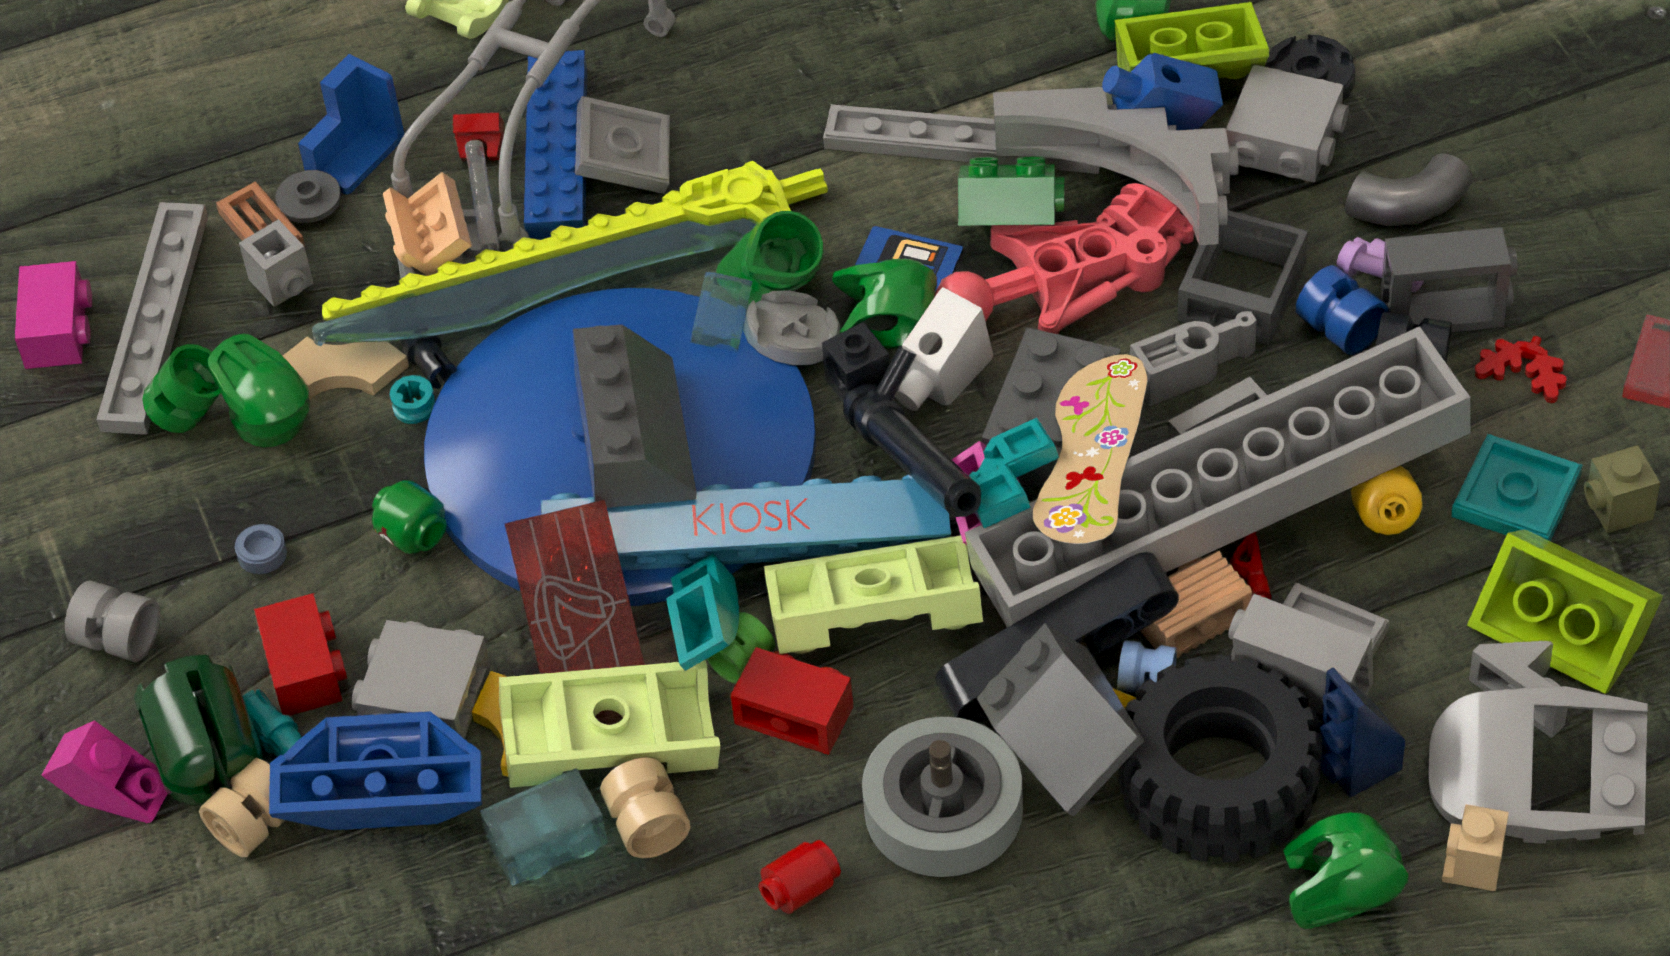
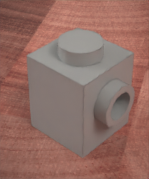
M279 219L239 242L249 281L274 307L290 297L298 295L305 288L314 284L304 245Z

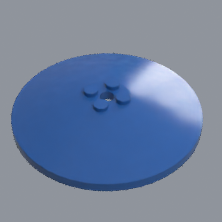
M620 288L582 293L556 300L513 319L490 334L456 367L457 371L451 374L444 384L433 406L424 442V465L429 492L444 504L447 523L445 531L456 546L475 565L504 584L535 597L536 586L542 578V573L529 520H532L544 570L541 500H550L552 496L561 493L578 494L581 498L593 497L574 371L573 329L622 324L673 358L696 491H702L703 488L715 484L728 485L732 489L752 488L757 483L767 481L778 482L782 486H798L810 480L815 461L816 434L814 411L804 379L796 365L776 362L760 354L748 343L743 331L745 316L724 305L702 297L653 288ZM747 563L725 564L724 566L732 574ZM688 567L597 572L601 589L608 592L614 601L626 599V602L615 604V608L666 601L667 597L674 594L671 577ZM595 572L571 574L573 582L598 588ZM569 574L550 575L570 580ZM546 578V582H557L574 593L585 596H601L603 604L611 603V599L602 592ZM544 581L539 586L537 598L543 599L542 584H544ZM554 585L545 587L546 597L549 601L555 602L554 595H556L568 605L600 608L598 599L588 600L574 597ZM605 606L604 608H613V606Z

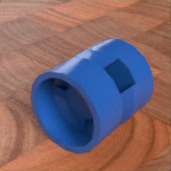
M1330 265L1318 271L1306 283L1297 299L1295 312L1316 331L1325 332L1327 339L1344 353L1355 355L1367 348L1377 338L1383 311L1388 312L1389 308L1386 303L1369 290L1359 288L1356 280L1339 267Z

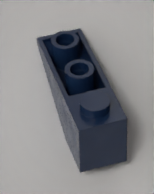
M1334 667L1327 670L1325 695L1323 696V725L1320 728L1322 735L1321 770L1331 783L1335 784L1338 782L1351 798L1402 770L1405 739L1370 698Z

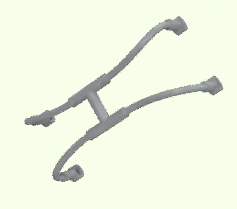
M526 0L508 2L468 58L469 64L421 113L402 137L393 161L394 171L391 174L393 189L406 198L414 194L409 172L405 169V161L411 145L427 124L464 88L476 72L485 68L499 47L537 58V61L526 75V83L514 103L502 140L499 159V196L501 206L498 209L502 232L496 242L498 248L505 252L514 249L513 244L521 238H530L528 233L520 227L517 208L512 204L511 159L517 129L532 94L536 88H540L579 32L581 22L601 0H585L570 19L563 21L549 43L510 31L521 16V8ZM546 0L548 3L556 6L562 5L565 0ZM648 0L649 13L644 19V26L651 34L663 37L675 23V15L667 8L666 0Z

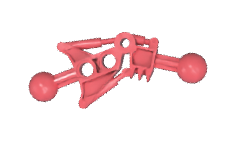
M1138 183L1127 184L1121 189L1120 195L1113 198L1111 205L1105 208L1103 213L1098 216L1096 222L1078 224L1077 220L1055 222V225H992L990 230L991 248L1011 259L1017 269L986 280L981 275L969 271L954 272L941 280L935 291V296L942 287L981 307L986 322L993 311V306L1033 294L1041 310L1038 330L1059 334L1061 329L1116 298V292L1127 286L1138 292H1151L1159 288L1164 281L1165 267L1179 252L1181 243L1189 244L1194 240L1195 232L1187 218L1180 213V209L1160 192Z

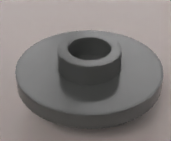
M306 170L289 176L280 184L276 192L277 207L289 220L298 223H312L328 217L337 209L341 201V190L337 180L332 175L319 170Z

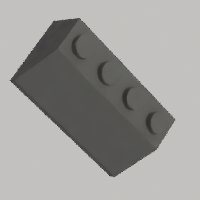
M622 324L573 329L574 371L595 509L696 500L697 492L673 358Z

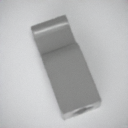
M1240 312L1236 315L1235 319L1215 327L1202 321L1188 322L1131 344L1130 355L1140 359L1146 370L1148 382L1144 398L1149 406L1209 383L1217 375L1218 364L1238 356L1249 357L1255 352L1257 323L1252 312Z

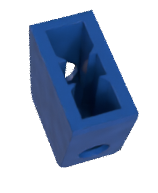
M1157 53L1148 54L1131 72L1118 66H1112L1106 72L1102 83L1103 91L1112 95L1113 104H1116V110L1165 107L1167 125H1176V130L1199 129L1223 105L1216 70Z

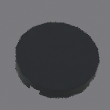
M1308 35V39L1297 41L1296 36L1284 39L1272 47L1265 67L1342 84V101L1348 98L1355 86V66L1350 51L1337 40L1322 35Z

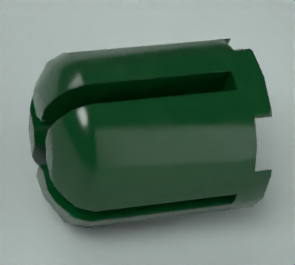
M194 655L165 663L164 667L167 673L153 680L144 690L140 683L135 692L134 701L165 791L179 802L190 806H202L212 797L208 785L209 781L212 780L216 792L220 788L231 789V778L242 771L255 758L262 760L263 753L232 666L229 664L228 669L225 666L213 664L209 655Z

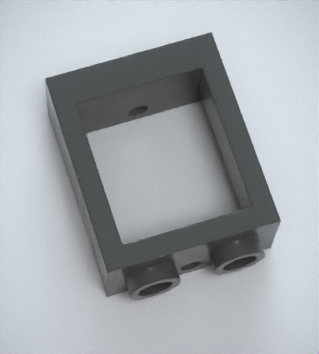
M1227 210V225H1219V244L1198 246L1178 289V321L1185 323L1202 321L1215 327L1235 319L1236 315L1240 312L1251 311L1257 320L1256 342L1270 346L1306 264L1308 231L1294 228L1287 224H1279L1249 216L1242 212ZM1225 250L1284 266L1271 297L1267 298L1208 282L1222 251Z
M1502 227L1386 238L1380 300L1386 303L1389 308L1388 312L1410 315L1414 324L1418 325L1424 318L1451 321V332L1504 327L1506 307H1512L1514 302L1510 276L1517 275L1518 270L1515 247L1507 246ZM1489 274L1488 287L1411 294L1412 282Z

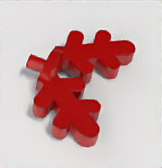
M1533 336L1531 342L1517 341L1515 344L1504 339H1497L1495 342V351L1497 353L1489 349L1481 350V362L1475 366L1476 378L1485 379L1493 375L1495 380L1501 381L1505 377V367L1510 365L1511 371L1518 373L1522 369L1521 358L1533 360L1526 365L1525 375L1528 378L1538 375L1531 382V391L1535 394L1543 391L1544 398L1548 403L1557 402L1559 396L1558 389H1564L1567 380L1565 375L1558 374L1563 371L1564 361L1560 358L1548 356V350L1540 346L1542 339L1538 336Z

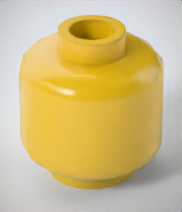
M1401 465L1360 483L1351 489L1352 503L1364 525L1376 533L1384 535L1399 534L1409 529L1416 522L1422 510V493L1410 472Z

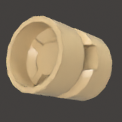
M645 757L630 760L613 769L603 779L600 787L602 798L611 817L617 818V830L627 852L633 857L643 859L657 857L674 849L687 837L691 828L690 820L679 798L674 795L673 785L663 764L657 759Z
M255 758L242 771L231 778V789L220 788L199 809L200 817L212 835L224 847L240 857H248L267 839L269 835L268 826L279 827L285 821L273 818L269 814L270 765L259 758Z

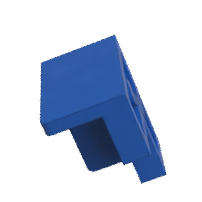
M348 54L320 82L327 115L298 143L304 170H319L332 175L339 183L341 193L345 195L351 194L399 145L404 136L393 77L389 73L351 54Z

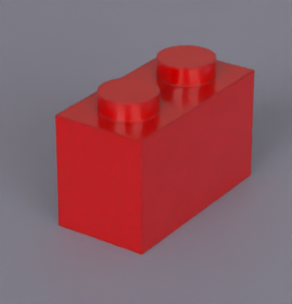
M314 593L254 609L282 714L291 716L343 701L338 681L347 679L340 649L329 652L327 642L336 640L335 631L329 610L318 611Z
M758 647L754 649L730 695L734 724L827 755L830 754L854 707L851 677L845 676L831 667L820 668L798 661L787 653L779 654V651L770 652Z

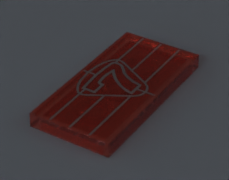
M605 500L504 523L540 674L645 665Z

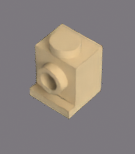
M1465 804L1462 825L1451 823L1442 882L1496 892L1509 812Z

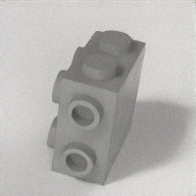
M1253 64L1226 128L1228 145L1237 146L1238 165L1315 183L1321 166H1329L1332 161L1336 139L1333 138L1335 132L1342 133L1347 122L1349 106L1342 104L1343 85Z
M386 620L380 638H374L370 644L368 670L364 680H358L355 684L352 694L353 710L358 712V716L431 711L465 739L473 717L472 709L484 686L491 666L485 637L475 635L467 630L450 631L427 627L422 623L414 621L403 623Z

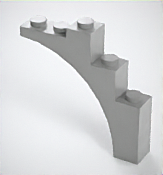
M1102 87L993 92L996 156H1034L1070 160L1103 167L1129 176L1160 192L1175 204L1192 225L1199 245L1219 244V225H1227L1228 220L1227 199L1223 194L1230 193V175H1238L1237 146L1228 145L1226 128L1176 130V125H1167L1165 107L1116 110V104L1107 105L1106 92L1103 91Z

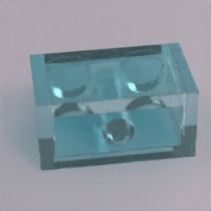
M577 768L480 810L486 839L511 886L526 880L538 879L544 876L550 869L574 858L587 857L599 847L608 844L603 815Z

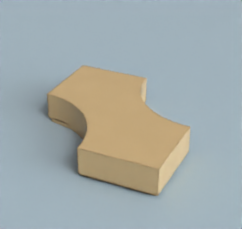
M375 332L360 341L344 345L323 344L307 336L283 355L308 385L309 399L323 391L335 388H355L370 395H375L409 367L406 355Z

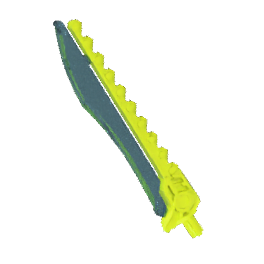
M750 161L742 167L729 171L725 169L686 181L680 187V191H670L662 197L663 202L654 205L634 202L625 209V214L616 217L598 213L588 220L589 225L574 228L560 225L551 232V237L537 240L523 237L513 244L514 249L505 252L485 249L475 256L476 261L467 264L447 261L437 268L438 273L429 276L409 273L399 280L400 285L391 288L370 285L361 292V297L353 300L332 297L322 304V316L325 322L318 323L312 328L314 343L317 346H322L325 342L406 340L487 326L554 296L615 274L662 261L734 245L750 232L759 221L767 216L780 211H791L789 204L827 193L828 186L824 181V173L820 168L778 180L772 170H765L756 162Z

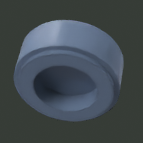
M258 524L248 527L239 534L235 542L238 562L249 573H270L279 568L287 556L283 534L279 529L271 525Z

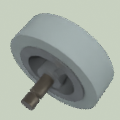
M932 717L908 723L885 737L876 746L866 763L862 779V792L868 832L877 848L888 859L906 870L935 877L958 876L979 870L1001 856L1011 845L1019 831L1023 816L1022 775L1018 760L1010 746L998 734L979 723L956 717Z

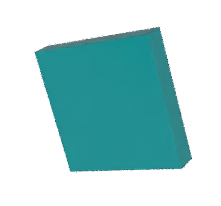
M1487 434L1452 506L1451 517L1507 535L1509 532L1526 529L1551 541L1581 477L1583 465Z

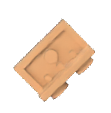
M441 172L409 198H406L391 187L383 192L387 209L385 217L391 226L395 242L393 246L394 253L406 267H414L426 276L437 273V268L445 262H452L472 246L455 180L445 173Z

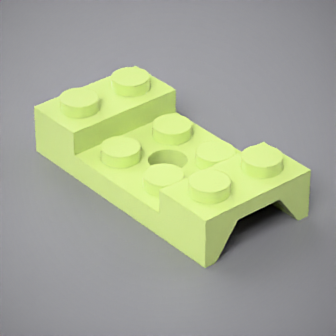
M961 535L764 566L768 600L779 654L791 652L804 654L816 648L829 647L828 629L856 628L864 623L888 619L907 620L915 615L928 613L932 630L943 628L955 630L961 629L968 624L983 622L978 582H973L967 545L963 543Z
M706 660L686 671L680 666L679 662L499 677V708L510 788L562 783L564 771L618 767L630 760L645 757L657 759L661 763L665 762L667 773L718 769L720 741L719 737L714 736L708 697ZM612 710L619 713L623 719L616 724L607 725L599 722L595 716L601 711Z

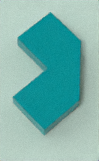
M1034 418L992 437L983 451L985 459L977 472L972 471L969 476L980 486L982 493L980 506L974 513L983 528L985 529L1031 508L1027 495L1016 478L1059 458L1053 441L1038 418Z

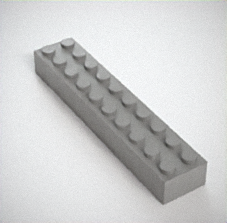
M1419 326L1128 458L1121 479L1117 525L1113 533L1108 537L1091 543L1073 544L1056 541L1045 536L1033 521L1035 500L1029 503L1031 508L985 529L980 525L965 532L971 567L1008 628L1133 555L1143 552L1152 553L1166 573L1470 434V396Z

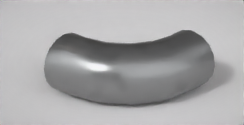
M1437 154L1432 157L1428 165L1419 174L1409 178L1390 179L1362 171L1356 177L1348 193L1345 213L1356 219L1384 226L1416 225L1447 212L1464 196L1473 181L1472 172L1461 159L1449 154Z

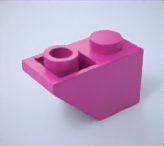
M95 720L63 735L41 775L81 805L145 823H150L154 820L168 794L164 789L157 766Z

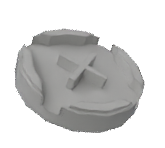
M790 290L772 291L763 294L761 301L755 303L753 300L748 305L743 331L748 343L753 348L776 362L790 365H812L823 361L822 342L839 334L840 323L836 314L829 307L825 311L817 306L818 300L808 294Z

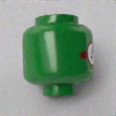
M403 480L392 486H386L374 498L372 504L373 530L403 553L414 554L420 551H428L443 537L447 525L444 504L414 481Z

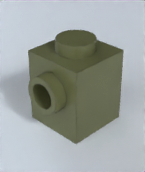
M1636 445L1591 459L1589 478L1584 483V493L1590 508L1596 513L1606 533H1611L1654 519L1660 481L1640 447Z

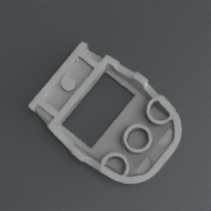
M1567 686L1482 691L1463 696L1445 709L1437 720L1431 734L1428 775L1429 790L1434 805L1447 821L1462 825L1465 804L1509 812L1506 835L1523 838V843L1546 844V840L1577 838V840L1600 838L1601 831L1633 828V835L1644 834L1648 704ZM1534 707L1593 709L1590 813L1531 810Z

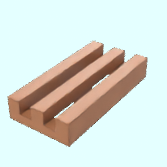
M256 181L216 202L219 215L242 241L253 235L254 232L232 208L233 206L238 208L257 232L267 226L261 216L246 201V199L251 197L272 222L279 219L305 247L301 233Z

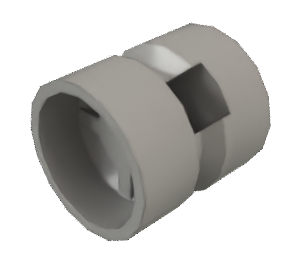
M91 580L85 581L77 588L69 603L65 618V635L67 640L73 644L96 651L105 649V652L112 656L138 662L148 654L155 641L160 623V608L158 602L152 598L132 592L121 594L115 587Z

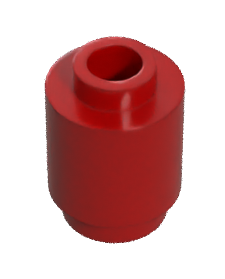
M815 840L811 844L802 842L761 869L762 881L759 882V891L765 902L772 909L777 910L780 908L783 912L791 914L833 886V880L841 874L839 862L832 850L823 841Z

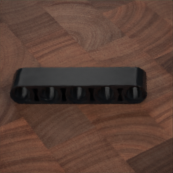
M1138 553L952 659L937 672L935 677L936 684L956 718L980 723L988 719L977 697L986 688L990 680L1002 671L1020 651L1023 644L1031 639L1044 623L1088 648L1091 655L1095 657L1166 616L1177 606L1179 594L1157 558L1152 553Z

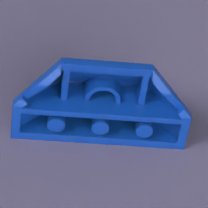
M431 711L326 717L300 738L284 755H279L270 763V816L329 830L439 824L482 805L481 751L471 743H468Z

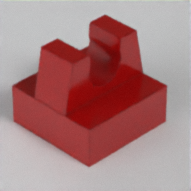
M453 114V133L456 138L460 159L463 162L472 161V148L478 143H484L487 145V157L489 160H499L505 132V122L500 114Z

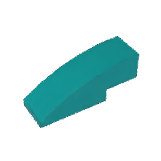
M713 553L671 577L674 594L666 598L679 664L685 671L728 647L735 639L738 630L739 603L735 577Z

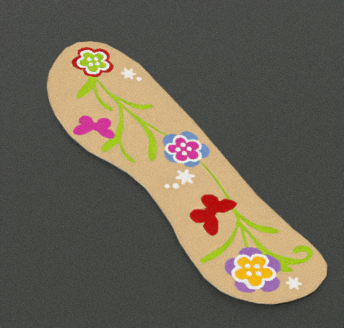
M1128 354L1113 355L1093 362L1073 375L1061 390L1056 402L1055 417L1062 433V450L1033 508V521L1036 527L1045 536L1064 543L1086 544L1108 537L1116 528L1121 479L1139 424L1148 382L1144 364L1137 357Z

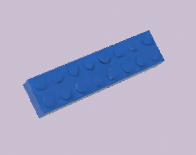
M585 50L565 51L540 88H536L527 104L524 227L532 239L543 240L551 237V232L560 225L574 228L586 226V177L575 175L577 105L581 96L587 97ZM528 56V72L537 61V58Z

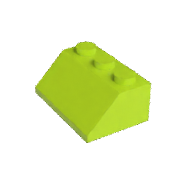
M1252 2L1115 20L1117 66L1129 72L1148 54L1157 53L1212 68L1217 71L1218 78L1239 79L1250 74L1253 64L1265 66L1269 58V47Z
M1524 529L1507 533L1467 626L1501 643L1551 641L1553 649L1550 667L1606 694L1610 691L1643 642L1663 595Z

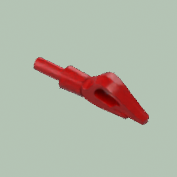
M1256 532L1247 535L1231 557L1230 565H1232L1234 571L1238 572L1240 578L1247 581V585L1251 588L1252 596L1257 594L1271 600L1272 596L1267 577L1264 573ZM1245 552L1251 558L1250 562H1243L1239 559Z

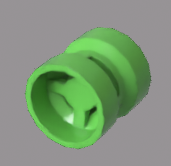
M739 612V624L735 639L728 647L707 658V661L721 677L736 684L754 649L758 647L772 652L775 649V640L761 621L751 614Z

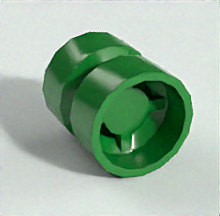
M193 344L177 347L145 388L142 398L144 410L151 421L160 428L175 433H184L192 430L221 394L208 368V358L212 353L211 350Z

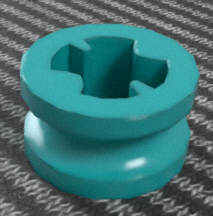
M416 375L405 376L397 380L392 385L389 393L394 415L397 419L407 424H417L429 419L435 404L431 383L426 378ZM412 396H421L419 401L414 398V403H405L404 401L407 398L409 401H412Z

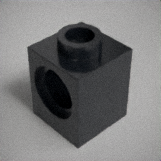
M864 322L822 342L825 380L842 402H844L847 392L859 384H874L878 386L890 365L889 353Z

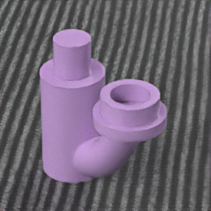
M1356 237L1354 241L1349 240L1339 253L1337 267L1343 269L1350 277L1355 275L1357 271H1361L1382 278L1385 242L1378 238L1374 239L1371 243L1359 237ZM1424 281L1412 282V292L1415 293Z

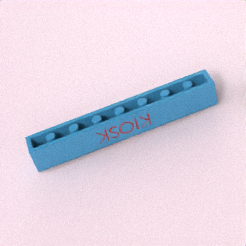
M909 475L904 476L902 480L882 481L877 476H862L854 479L851 483L833 484L828 479H812L798 486H782L778 482L767 481L757 483L752 488L732 489L728 485L715 484L703 488L702 491H696V500L595 509L594 497L581 498L578 494L561 493L552 496L550 500H541V529L545 575L568 574L554 514H557L571 574L594 572L579 508H582L597 572L690 567L712 553L723 565L806 560L946 538L951 535L949 513Z

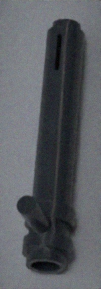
M900 345L878 386L874 384H859L847 392L843 402L845 420L868 443L879 446L950 515L955 517L969 516L978 510L982 495L980 486L906 418L904 409L894 400L917 355L911 349Z

